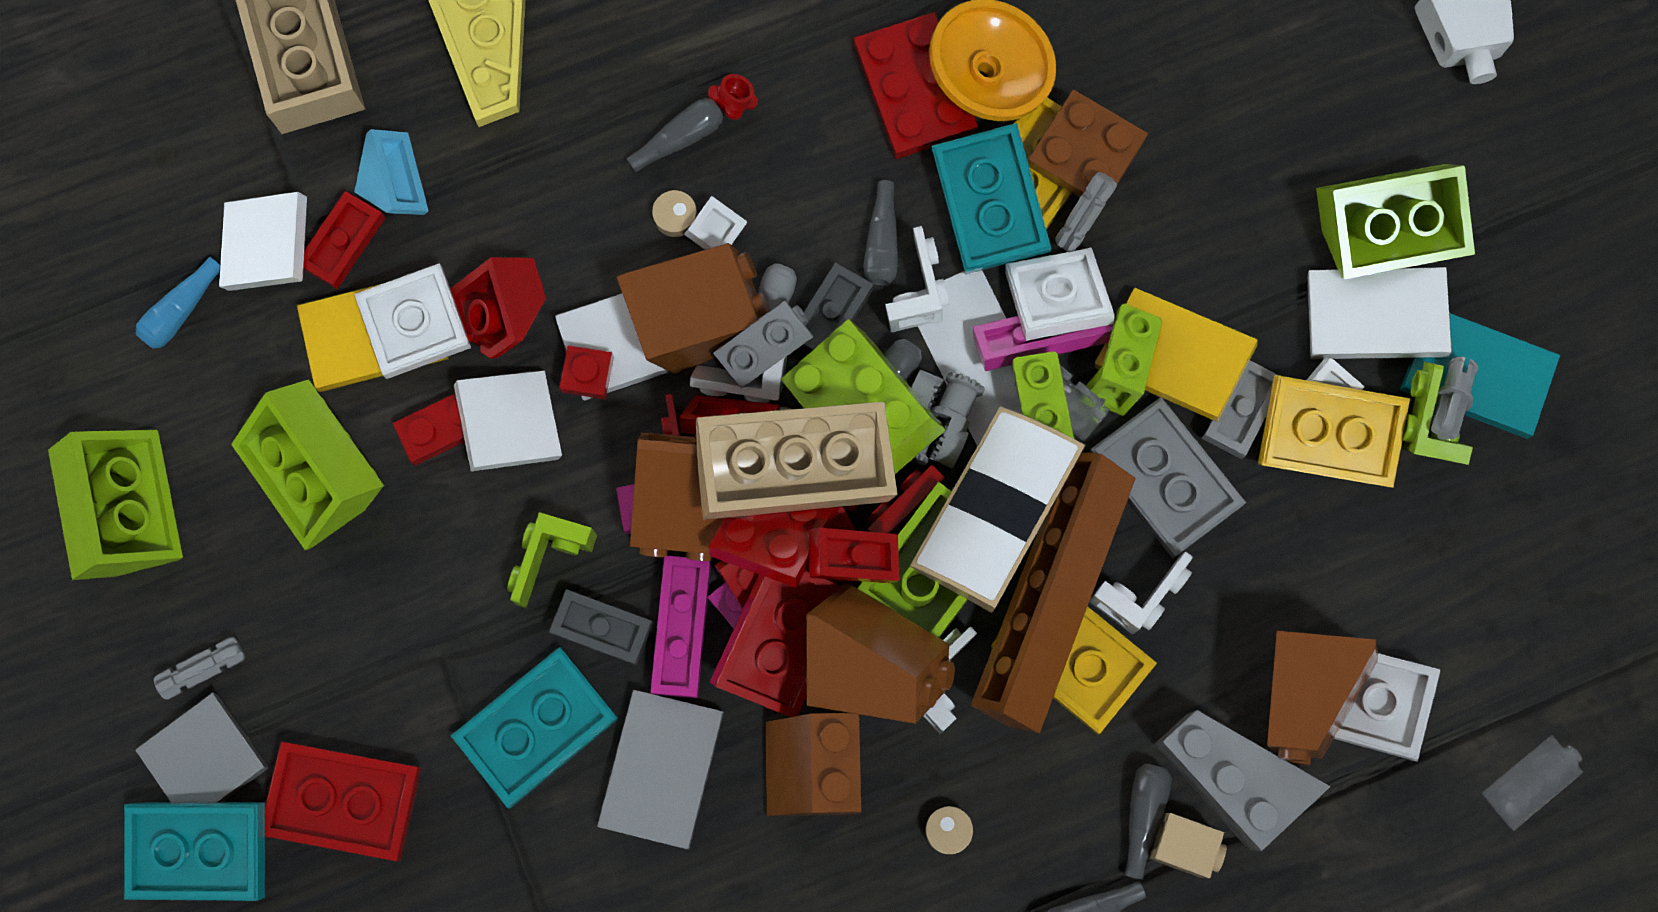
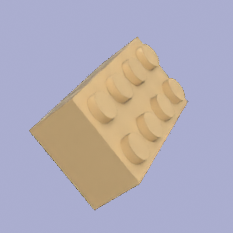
M236 0L266 114L281 134L365 110L335 0Z

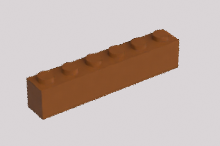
M1080 454L1041 524L972 700V707L1008 727L1040 734L1136 478L1103 454Z

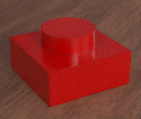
M568 345L559 388L561 392L606 400L614 360L613 353Z

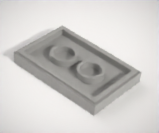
M1162 397L1089 451V453L1103 454L1136 478L1128 498V503L1172 558H1175L1246 504L1244 499Z
M633 690L597 827L689 850L724 712Z

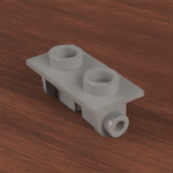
M785 300L718 348L713 354L737 384L743 388L813 338V335L804 325L807 318L802 309L797 305L791 308Z

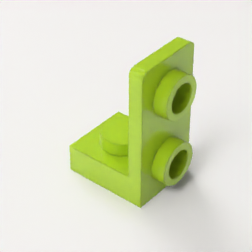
M1122 304L1119 307L1103 366L1086 385L1083 396L1084 401L1122 416L1128 412L1144 394L1162 324L1161 318L1127 304Z
M1052 351L1014 358L1012 366L1021 414L1074 439L1058 354Z
M1424 362L1422 371H1416L1411 385V396L1416 398L1412 415L1407 414L1402 440L1405 441L1404 449L1417 455L1469 465L1473 447L1459 442L1460 434L1456 439H1446L1445 441L1437 439V434L1431 432V436H1428L1444 366Z
M539 512L536 523L530 522L524 533L522 548L527 550L521 567L516 565L509 578L507 590L512 593L510 600L518 606L527 607L549 540L553 541L551 546L553 549L567 554L578 555L579 549L592 552L597 538L594 530L591 527Z

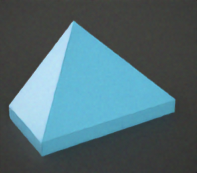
M369 130L365 137L354 192L386 213L425 215L429 210L408 132Z

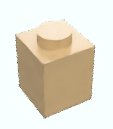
M1164 813L1148 859L1200 878H1210L1212 871L1219 872L1225 859L1227 846L1221 844L1224 832L1172 813Z

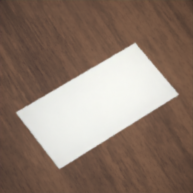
M982 270L966 275L965 271L944 280L949 305L942 306L943 321L918 326L945 382L948 373L952 372L958 375L963 374L964 380L968 376L970 377L968 382L974 379L981 386L985 387L983 395L976 398L967 418L970 422L968 429L977 446L1000 406L1021 414L1013 366L1010 365L985 371L973 339V326L1006 319ZM926 289L918 292L919 296L927 295Z

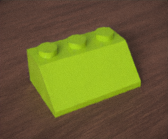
M1441 164L1316 188L1322 233L1343 279L1475 254L1464 165Z
M309 379L266 392L231 444L304 550L313 548L365 511L384 486L375 470L368 464L353 443L350 435L343 429Z
M158 430L70 432L48 449L72 580L116 577L178 561L183 558Z

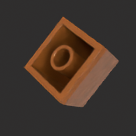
M729 243L631 271L617 277L646 360L676 375L716 358L713 354L714 351L771 311L765 296L762 293L757 294L752 279L757 277V273L747 252H740Z
M642 432L637 444L630 547H640L639 554L644 556L666 557L667 551L672 550L686 552V559L713 561V557L709 553V544L724 518L703 520L696 437Z
M843 584L807 614V706L916 724L930 708L935 706L937 700L945 691L950 690L952 687L955 667L954 663L949 661V644L854 586Z
M1277 631L1267 746L1274 754H1278V759L1285 760L1292 765L1310 766L1311 758H1323L1378 662L1376 639Z
M806 714L766 722L767 816L848 815L861 813L859 714Z

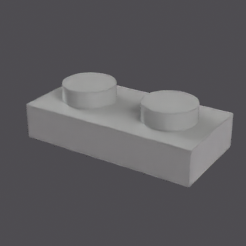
M1249 361L1219 421L1216 422L1211 419L1202 439L1243 459L1267 415L1273 378L1277 374Z

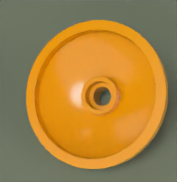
M971 0L961 3L942 17L932 34L929 57L935 79L950 100L972 115L993 121L1019 119L1035 111L1051 92L1056 77V60L1052 45L1036 21L1015 6L997 0ZM979 71H983L988 77L983 76Z

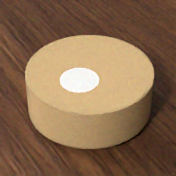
M672 190L663 193L656 199L652 214L659 231L670 237H680L685 234L697 217V210L693 199L688 194Z
M947 806L936 810L930 815L926 823L925 833L929 844L936 851L943 854H956L969 845L973 835V826L970 818L964 811L956 807Z

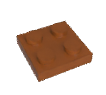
M1072 90L1028 158L1029 168L1081 197L1085 193L1091 179L1098 172L1107 174L1118 184L1149 133L1079 92Z

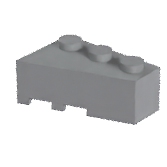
M1198 710L1185 715L1154 744L1159 752L1249 851H1262L1330 788L1329 785L1289 762L1278 759V756Z

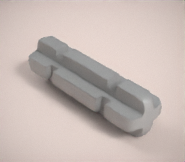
M1098 172L1091 179L1085 193L1082 194L1065 221L1064 227L1060 229L1055 237V242L1058 246L1067 252L1075 251L1079 247L1086 232L1090 230L1105 206V202L1116 188L1117 183L1113 178L1105 173Z
M229 637L217 643L216 650L213 651L210 647L177 664V670L173 671L172 668H169L154 677L156 690L164 699H171L183 693L182 687L187 686L190 689L223 672V666L226 665L227 668H231L243 662L245 653L241 644L235 637Z

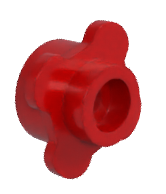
M737 74L725 76L719 86H710L707 93L709 99L717 102L725 115L734 120L739 119L745 110L755 109L758 104V99L754 95V88L750 81Z

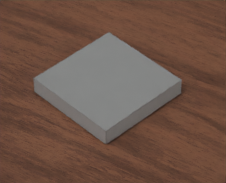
M215 693L207 696L135 750L171 802H224L269 768L221 698Z

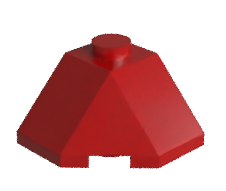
M491 257L450 288L469 342L478 345L480 352L490 359L499 358L523 341L546 300L534 258Z

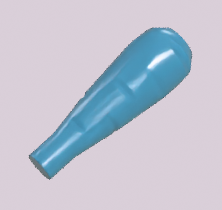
M209 257L197 271L173 288L143 315L136 324V336L152 349L164 347L174 337L196 307L211 281L219 274L220 264Z

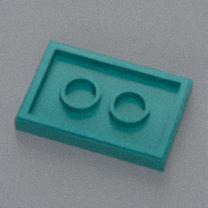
M1017 123L932 146L933 156L965 275L1051 252V245Z
M1449 313L1450 356L1411 358L1400 391L1411 394L1413 377L1417 370L1422 371L1424 362L1444 366L1440 388L1444 385L1448 364L1452 358L1466 357L1462 372H1466L1468 363L1472 359L1478 364L1479 369L1471 390L1473 404L1469 410L1465 411V416L1529 439L1533 436L1560 355Z
M559 647L458 729L451 737L505 806L510 809L619 718L565 651Z
M133 802L124 804V900L258 901L265 898V802Z

